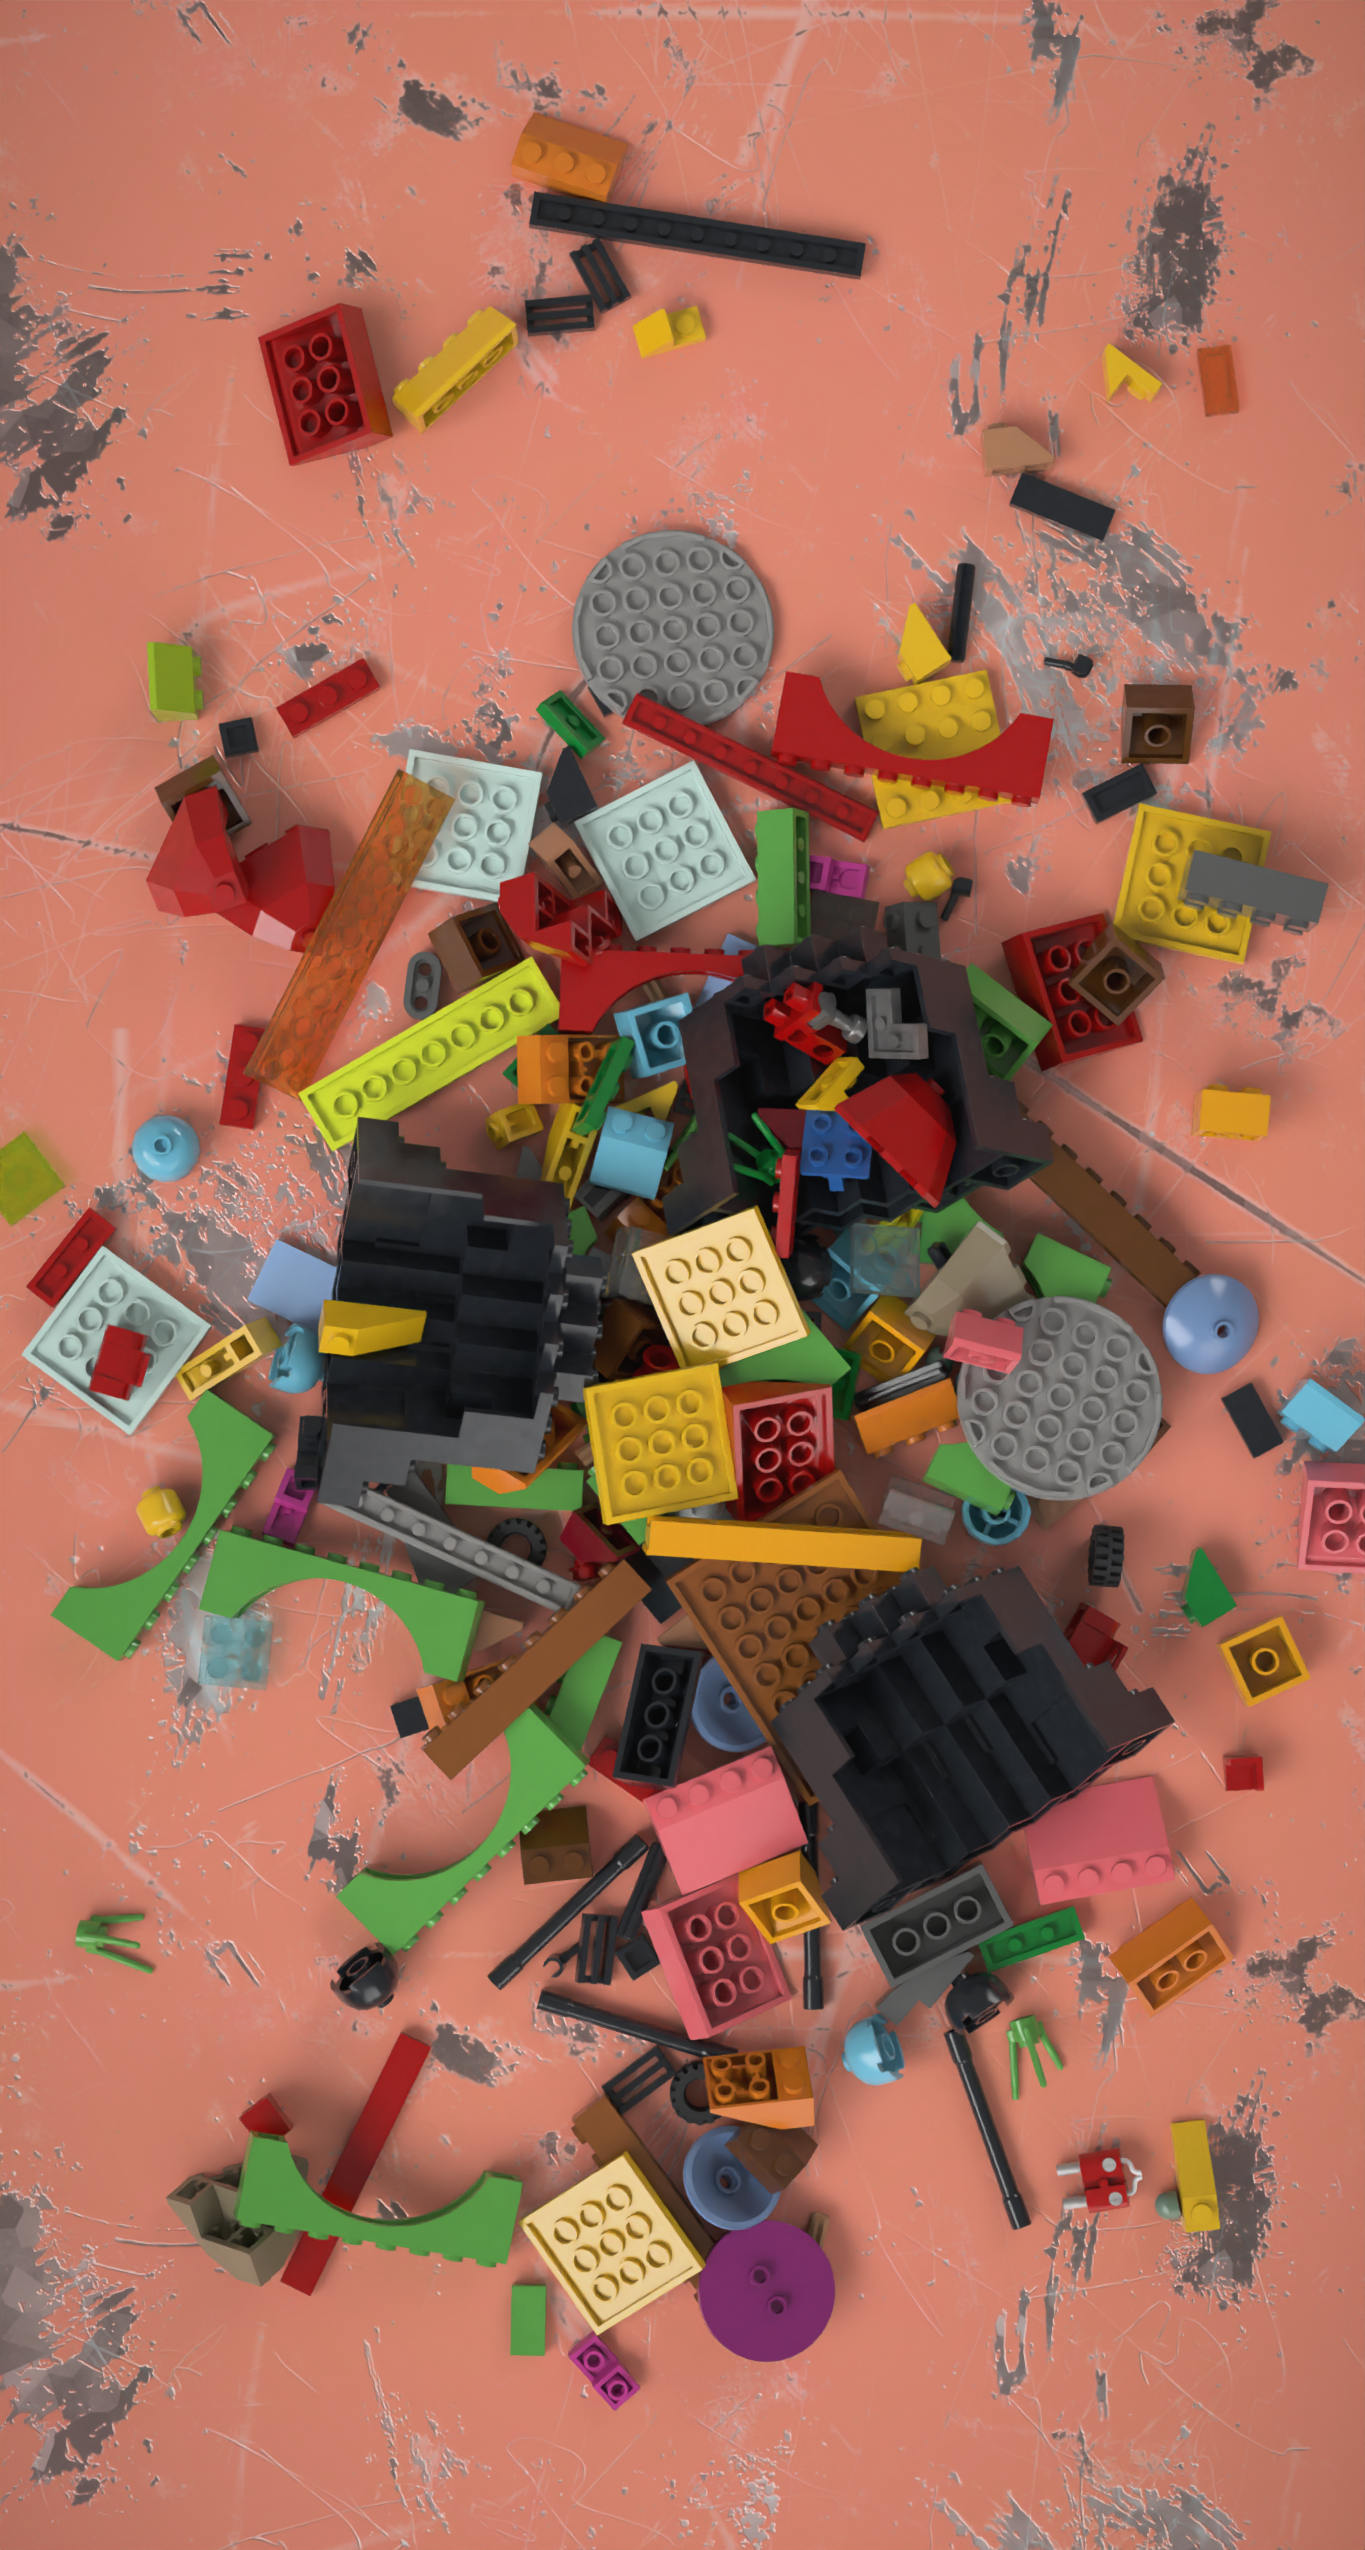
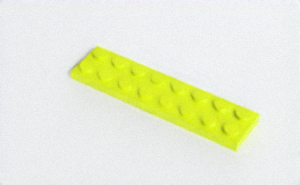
M531 956L298 1094L331 1151L334 1153L353 1141L358 1117L390 1120L516 1046L517 1036L534 1035L543 1029L547 1023L551 1025L559 1020V1001Z

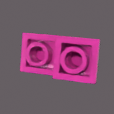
M594 2331L568 2352L569 2358L591 2381L593 2388L614 2411L641 2389L626 2367Z

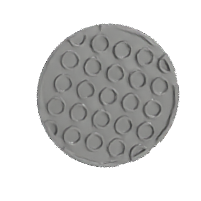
M664 530L646 533L625 541L595 565L587 576L576 600L572 623V642L578 667L584 680L598 699L623 719L636 693H639L704 726H710L735 712L749 699L760 684L771 658L774 641V619L769 598L762 582L746 564V561L726 545L706 538L702 534L689 531Z
M1054 1296L1030 1299L1018 1303L998 1315L997 1317L1011 1319L1016 1322L1015 1326L1024 1328L1020 1362L1010 1374L962 1363L957 1383V1409L960 1424L965 1438L978 1460L990 1473L1009 1487L1029 1496L1045 1500L1069 1501L1088 1498L1100 1494L1123 1481L1146 1457L1157 1436L1161 1422L1163 1394H1161L1159 1371L1148 1347L1144 1345L1139 1336L1133 1331L1134 1329L1120 1316L1099 1304L1080 1298Z

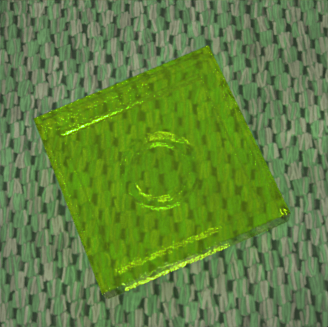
M25 1131L0 1149V1213L9 1225L13 1227L66 1187L65 1183Z

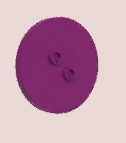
M763 2220L747 2229L728 2231L711 2247L704 2259L706 2266L699 2273L697 2287L698 2304L706 2327L723 2347L749 2360L776 2362L803 2352L822 2334L831 2317L834 2306L835 2281L826 2254L810 2235L785 2222Z

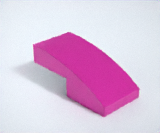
M809 855L810 891L865 900L870 866L867 864L837 861L831 857Z
M287 1468L263 1528L262 1536L264 1537V1534L282 1538L284 1539V1545L294 1548L316 1490H296L294 1481L295 1470Z

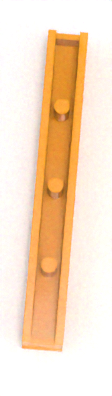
M655 1515L647 1517L645 1543H643L642 1549L646 1555L906 1572L914 1567H917L919 1570L921 1569L919 1562L922 1538L916 1537V1532Z

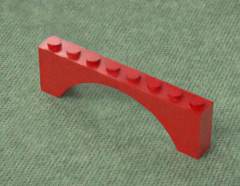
M786 671L771 757L777 758L778 763L789 766H796L798 761L811 764L810 768L817 771L829 772L831 768L844 770V774L851 777L863 778L865 773L876 775L877 780L884 783L896 784L899 779L910 781V786L918 789L929 790L932 785L943 787L945 793L962 796L964 791L977 793V798L985 801L995 802L999 797L1011 799V804L1015 806L1031 807V803L1038 804L1054 719L1020 713L1001 735L983 747L967 754L938 760L907 758L881 750L854 733L842 721L829 703L820 677Z
M610 944L602 953L593 957L594 961L586 966L561 959L558 1033L592 1035L601 1019L619 1000L640 986L655 980L679 975H703L724 979L733 983L737 977L744 975L741 960L754 950H739L738 955H724L725 950L710 948L704 949V954H693L691 949L686 947H672L669 953L657 952V947L637 946L636 951H623L622 945Z

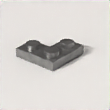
M900 988L866 989L869 1058H929L927 1023H902Z

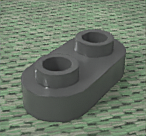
M419 952L408 963L403 1003L408 1015L416 1020L426 1019L434 1014L438 1008L442 965L439 959L430 952ZM424 964H428L432 968L428 976H422L419 973L420 967ZM418 998H425L428 1004L424 1009H417L415 1001Z

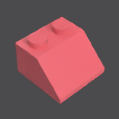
M963 1309L962 1312L956 1311L951 1319L943 1358L1010 1374L1021 1359L1024 1328L1015 1326L1016 1322L1011 1319L997 1317L994 1321L982 1318V1313L975 1310Z

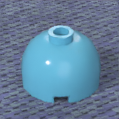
M172 1115L154 1116L143 1122L135 1132L132 1142L133 1159L139 1170L150 1179L163 1183L179 1181L188 1176L196 1165L201 1152L199 1138L193 1127L182 1118Z
M292 1324L284 1334V1336L289 1337L287 1343L275 1351L268 1379L273 1381L269 1384L270 1387L282 1392L296 1394L312 1389L318 1380L323 1382L327 1353L319 1352L317 1333L298 1324Z
M1011 1488L1016 1491L1014 1500L1008 1510L1002 1508L997 1516L963 1501L961 1509L963 1525L969 1535L980 1543L990 1546L1006 1545L1020 1537L1028 1526L1031 1509L1025 1497L1026 1494Z
M881 2014L869 2016L855 2023L846 2035L844 2052L842 2053V2062L848 2072L852 2071L856 2078L864 2083L875 2086L903 2078L904 2074H900L899 2070L905 2068L899 2039L895 2031H892L890 2035L888 2034L887 2029L883 2025L888 2023V2020Z

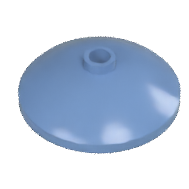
M1205 1274L1188 1281L1174 1294L1164 1314L1163 1339L1168 1352L1178 1364L1195 1373L1215 1374L1233 1367L1244 1358L1255 1341L1259 1326V1313L1256 1301L1244 1284L1227 1275ZM1224 1325L1223 1332L1218 1335V1328Z
M711 1656L701 1667L691 1714L692 1723L699 1735L710 1745L718 1749L730 1752H743L756 1748L764 1743L766 1738L715 1658ZM726 1693H729L731 1697L728 1704L724 1703Z
M730 2125L711 2129L693 2143L685 2159L683 2180L692 2206L705 2220L723 2229L743 2230L757 2225L771 2214L779 2200L781 2191L771 2195L724 2146L740 2128L739 2126ZM721 2177L726 2179L728 2183L727 2188L720 2184Z

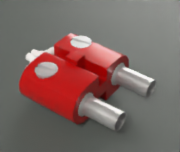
M1120 2148L1079 2154V2161L1056 2164L1058 2176L1081 2173L1085 2187V2195L1063 2198L1064 2210L1088 2207L1089 2213L1130 2207L1129 2196L1136 2193L1137 2183L1143 2179L1141 2170L1135 2169L1129 2159L1122 2158ZM1123 2163L1128 2165L1133 2174L1138 2175L1133 2179L1130 2191H1128Z

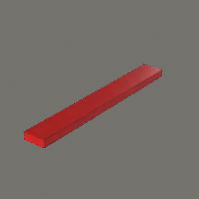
M636 693L623 719V725L792 808L809 812L810 817L863 843L866 841L879 814V811L780 764L639 693Z
M401 2031L321 2195L332 2204L352 2212L432 2046ZM304 2231L280 2282L311 2296L339 2237L329 2235L327 2240L316 2239L308 2236V2231Z

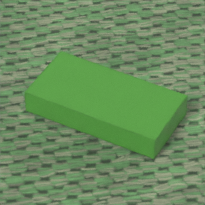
M512 2284L510 2355L545 2356L546 2284Z

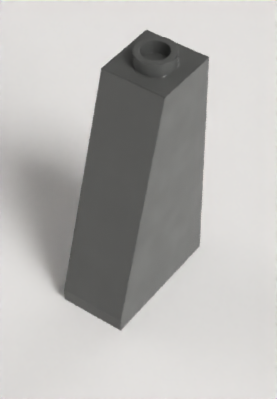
M416 1471L407 1475L405 1486L391 1484L392 1487L386 1490L389 1497L456 1527ZM405 1543L417 1580L421 1584H424L425 1579L438 1581L445 1584L443 1590L456 1593L457 1588H463L478 1577L473 1573Z

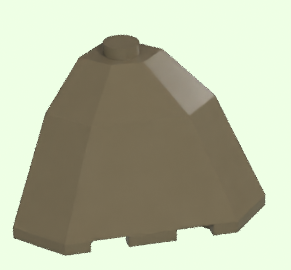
M979 1220L967 1232L947 1262L924 1283L904 1314L910 1318L913 1325L917 1328L926 1330L930 1334L948 1336L951 1319L956 1311L962 1312L963 1309H971L982 1313V1318L993 1320L1008 1308L1030 1299L1034 1300L1035 1297L1025 1291L1024 1285L1027 1281L1019 1265L1011 1263L1008 1255L1011 1252V1248L1008 1242Z
M291 2154L296 2168L307 2181L309 2166L307 2159ZM243 2162L224 2167V2174L204 2178L202 2173L187 2178L166 2197L168 2204L209 2257L236 2279L262 2287L285 2265L300 2230L295 2229L294 2234H285L275 2231V2226L261 2224V2228H249L240 2224L241 2220H236L233 2210Z

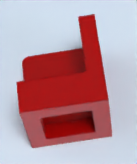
M1258 1754L1223 1756L1225 1791H1264L1262 1756Z
M270 2092L244 2111L239 2117L249 2133L251 2130L284 2136L294 2126Z

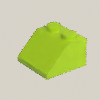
M147 642L151 712L158 722L199 720L198 710H204L203 690H197V677L202 676L201 656H196L191 646Z

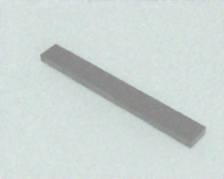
M369 1487L367 1494L361 1493L358 1507L320 1503L553 1611H557L561 1606L568 1609L575 1600L572 1596L581 1587V1585Z

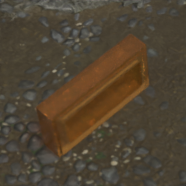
M1231 344L1197 349L1196 355L1205 417L1239 413L1240 408Z

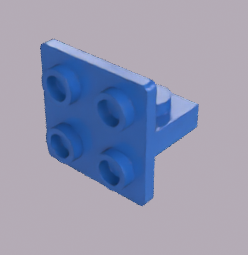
M807 1110L800 1174L823 1176V1178H828L830 1191H844L845 1178H869L873 1147L836 1111Z

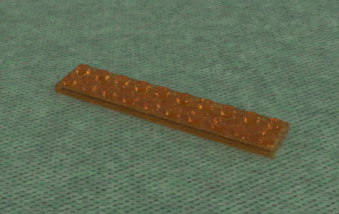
M400 769L397 770L243 1072L245 1075L302 1101L298 1093L310 1086L455 801L454 798Z

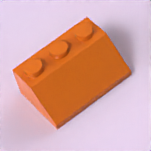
M534 112L522 131L511 162L512 177L574 198L609 203L629 144Z
M948 1378L851 1418L866 1455L874 1453L875 1458L895 1451L893 1448L895 1443L905 1440L908 1446L926 1439L924 1432L937 1427L938 1432L941 1433L958 1426L956 1419L959 1418L957 1397L952 1382Z
M558 1403L556 1408L551 1407L550 1413H552L550 1434L544 1433L543 1439L546 1440L545 1456L543 1460H538L535 1473L472 1467V1478L498 1494L527 1489L588 1427L587 1419Z
M1192 1897L1175 1906L1163 1918L1149 1925L1142 1933L1128 1943L1121 1945L1117 1951L1108 1956L1151 2018L1234 1959L1211 1921Z

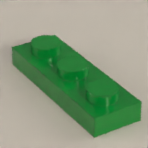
M622 1036L610 1044L574 1122L572 1131L584 1136L593 1130H599L607 1117V1113L604 1111L608 1101L610 1102L614 1099L620 1088V1084L617 1083L621 1072L624 1073L632 1062L633 1055L630 1052L634 1046V1041Z
M1071 1905L1014 1925L979 1943L978 1946L987 1971L993 1972L1083 1940L1085 1936L1075 1908Z

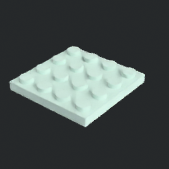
M410 749L385 882L498 903L500 882L525 875L530 849L528 843L531 842L543 773Z
M694 760L574 822L636 943L756 881Z
M102 1245L21 1355L132 1436L213 1326ZM107 1324L148 1335L144 1349L145 1353L151 1354L142 1386H133L129 1401L88 1390Z

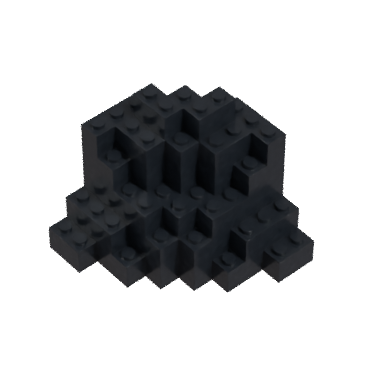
M858 926L837 942L824 939L818 935H811L805 937L800 944L790 951L775 948L768 944L758 946L751 954L741 960L743 976L737 977L732 984L722 991L716 992L712 998L702 1005L693 1008L691 1013L679 1020L698 1132L692 1133L687 1140L677 1146L683 1183L677 1185L675 1190L662 1197L669 1236H676L758 1205L769 1234L771 1233L772 1225L777 1226L778 1213L773 1212V1197L775 1192H780V1183H774L770 1186L760 1179L736 1172L733 1163L759 1170L756 1165V1158L729 1140L728 1133H733L759 1152L765 1149L773 1150V1146L752 1119V1114L758 1113V1108L802 1110L795 1104L831 1065V1063L828 1065L823 1064L792 1046L785 1039L781 1041L775 1038V1025L763 1019L765 1004L772 998L783 1003L784 992L794 982L804 988H807L814 982L823 985L822 992H832L835 995L836 1008L848 1017L858 1014L867 1019L866 989L900 988L902 1023H927L929 1058H869L867 1029L864 1037L858 1043L853 1044L847 1040L846 1052L840 1056L857 1057L865 1067L856 1077V1083L844 1092L850 1098L891 1075L917 1073L925 1082L931 1077L945 1091L941 1098L950 1106L957 1140L940 1204L936 1208L927 1202L874 1148H872L869 1178H845L844 1191H830L828 1178L801 1175L799 1172L794 1238L803 1236L815 1227L844 1231L863 1218L891 1222L911 1209L939 1213L983 1185L1009 1190L1054 1162L1047 1124L1033 1122L1028 1118H1021L1014 1082L988 1075L966 966L952 963L946 959L940 960L928 957L922 953H911L900 950L897 947H888L885 932L873 930L867 926Z
M358 1117L347 1168V1196L336 1245L337 1267L331 1292L332 1300L426 1311V1319L421 1342L356 1356L327 1353V1362L321 1387L322 1433L316 1457L317 1503L358 1507L361 1493L367 1494L369 1482L405 1486L408 1472H414L416 1460L535 1473L538 1460H543L545 1456L546 1440L543 1439L544 1433L550 1434L551 1407L556 1408L558 1400L584 1403L583 1387H590L598 1382V1369H593L596 1360V1347H594V1343L601 1340L603 1332V1321L598 1320L601 1310V1299L598 1298L600 1292L605 1293L608 1282V1273L602 1271L601 1257L573 1254L574 1243L573 1240H569L572 1220L567 1218L570 1198L564 1195L563 1183L446 1169V1162L441 1161L440 1147L404 1143L405 1137L399 1136V1122Z
M934 1566L922 1570L914 1567L900 1576L902 1582L899 1585L889 1588L881 1596H877L876 1593L868 1595L858 1603L860 1608L857 1611L846 1615L841 1621L836 1623L832 1619L822 1624L817 1629L818 1635L809 1643L810 1648L822 1665L815 1672L817 1678L802 1685L797 1690L799 1695L796 1698L783 1703L779 1707L780 1713L771 1721V1724L833 1822L826 1829L828 1835L818 1843V1846L837 1876L830 1880L831 1887L821 1897L842 1931L890 1911L902 1899L913 1892L953 1876L971 1859L994 1850L1012 1833L1035 1824L1053 1807L1076 1798L1114 1764L1136 1756L1175 1722L1153 1687L1141 1692L1137 1688L1128 1692L1109 1661L1096 1666L1093 1662L1083 1665L1020 1566L1006 1571L1001 1567L984 1579L979 1575L969 1580L962 1587L957 1583L948 1588Z

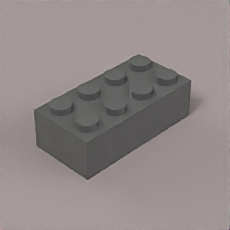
M1194 850L1186 861L1177 899L1185 901L1184 906L1188 908L1204 910V906L1218 909L1217 914L1223 917L1236 919L1237 915L1249 917L1250 923L1254 925L1270 927V923L1284 926L1283 931L1286 933L1302 936L1303 931L1309 932L1319 923L1328 884Z
M979 1860L957 1871L953 1876L901 1900L890 1911L859 1924L890 1987L893 1988L1014 1926L982 1862Z

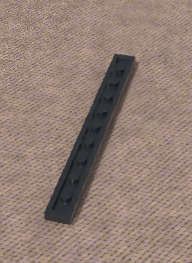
M535 191L529 221V228L590 238L599 237V239L858 280L861 278L866 243Z

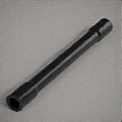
M799 1802V1819L808 1840L807 1844L801 1846V1853L814 1869L819 1882V1802L810 1807L806 1802ZM820 1927L803 1933V2009L806 2010L824 2009V1988L821 1974Z
M635 1834L599 1872L533 1935L487 1975L490 1981L499 1990H502L538 1952L604 1889L650 1849L649 1846Z
M543 1989L536 2008L537 2010L564 2018L570 2017L702 2059L703 2057L738 2053V2049L701 2039L690 2040L688 2035L576 2002L569 1997Z
M955 2029L949 2030L943 2035L952 2060L957 2066L998 2182L1012 2230L1024 2228L1032 2222L1022 2194L1017 2188L983 2092L965 2033L960 2037Z

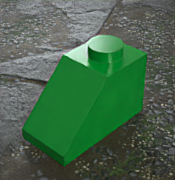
M1202 1547L1193 1549L1181 1593L1184 1605L1180 1608L1190 1624L1196 1622L1199 1627H1204L1237 1607Z

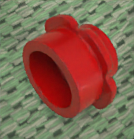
M577 1559L573 1561L574 1567L569 1568V1572L573 1576V1582H581L600 1578L597 1572L599 1567H602V1564L580 1562Z

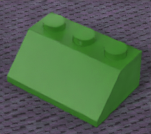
M971 963L966 970L988 1075L991 1073L999 1079L1010 1081L1053 1025Z

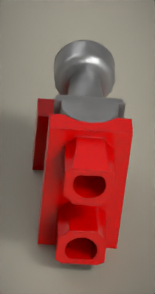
M794 982L784 992L783 1003L772 998L765 1004L763 1019L775 1025V1038L781 1041L785 1039L792 1046L828 1065L846 1052L847 1040L856 1044L864 1037L868 1028L867 1019L858 1014L848 1017L836 1008L835 995L832 992H822L823 985L814 982L807 988H804Z

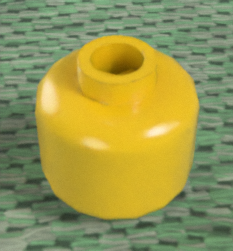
M926 851L906 865L905 874L907 879L903 881V884L913 898L919 895L925 901H932L951 888L953 883L952 876L955 875V872L941 852L936 854L932 851Z
M154 1486L142 1493L143 1499L136 1506V1511L147 1534L158 1536L159 1539H165L182 1530V1523L186 1519V1511L174 1490L169 1488L161 1489L160 1486Z

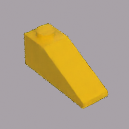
M565 1103L559 1105L548 1136L540 1180L563 1183L564 1195L570 1198L571 1208L597 1131L593 1130L584 1136L572 1131L571 1129L581 1106L574 1103Z
M324 1299L318 1325L319 1352L356 1356L421 1342L426 1311Z
M265 1316L244 1325L183 1365L176 1378L189 1400L192 1401L201 1396L206 1389H213L283 1345Z
M1205 2120L1170 2123L1181 2226L1186 2233L1220 2229L1217 2194Z

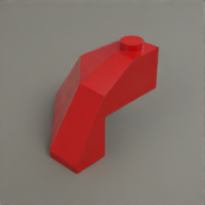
M217 785L185 795L180 804L178 812L146 878L158 911L181 917H191L217 913L247 902L250 888L225 828L229 815Z
M296 824L286 830V835L270 845L266 842L244 856L246 859L240 862V866L250 888L247 902L217 912V914L252 937L289 951L321 956L331 926L335 888L330 832L328 829Z
M536 872L500 882V897L498 898L500 913L516 935L535 950L586 966L594 961L593 957L602 953L611 944L610 941L612 939L618 938L623 933L622 915L613 896L605 889L569 900Z
M917 1073L891 1075L838 1103L833 1109L927 1202L936 1208L940 1204L957 1144L950 1106L941 1098L945 1091L931 1077L925 1082Z

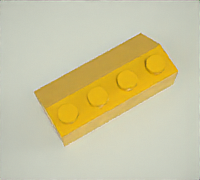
M489 306L484 311L481 309L477 310L466 323L468 326L460 334L457 332L451 334L442 345L444 349L435 357L432 355L428 356L419 365V372L411 380L408 378L402 380L394 389L393 393L395 395L392 397L394 406L421 434L519 344L516 324L493 307Z

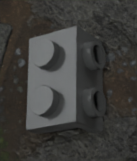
M901 902L885 907L884 927L886 929L888 947H897L900 950L911 953H922L925 956L941 960L937 902Z

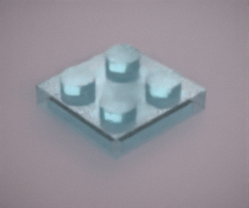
M862 1223L852 1224L850 1226V1293L911 1298L919 1296L920 1228Z
M205 1615L198 1684L267 1690L274 1622Z

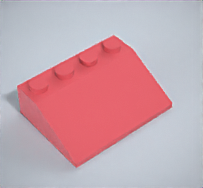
M1304 1461L1300 1490L1297 1570L1365 1573V1464Z
M771 1746L676 1785V1788L664 1790L643 1800L682 1896L808 1843L787 1783Z
M1152 1775L1088 1787L1076 1798L1053 1807L1035 1824L1024 1828L1036 1899L1040 1905L1175 1880L1170 1848Z
M739 1873L684 1896L678 1895L641 1911L690 2040L710 2038L792 1999L772 1945L769 1944L739 1904Z

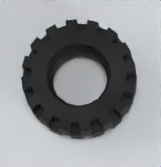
M511 1518L500 1522L492 1529L486 1542L502 1549V1543L509 1535H522L526 1537L531 1547L530 1554L526 1560L540 1567L542 1566L547 1552L546 1540L541 1530L534 1523L521 1518Z
M1108 1525L1093 1526L1088 1557L1089 1585L1101 1587L1119 1586L1124 1561V1530L1122 1527Z
M698 2060L692 2061V2063L682 2066L673 2077L670 2086L671 2104L677 2115L686 2120L687 2123H695L697 2125L711 2124L722 2116L710 2113L709 2105L704 2107L692 2105L686 2097L687 2086L693 2080L705 2079L703 2062H698Z

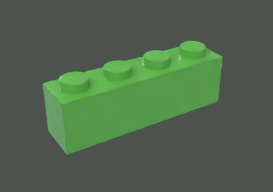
M795 808L757 811L755 835L757 838L758 855L755 859V867L758 872V889L755 897L758 905V923L756 935L759 940V946L768 944L779 949L794 948L805 937L811 936L809 812Z
M557 1462V1469L546 1468L527 1489L498 1494L472 1478V1466L447 1464L445 1504L573 1511L583 1507L585 1470H577L578 1463Z
M606 1634L556 1680L557 1683L562 1684L557 1697L550 1696L544 1714L550 1716L549 1719L580 1750L623 1642Z

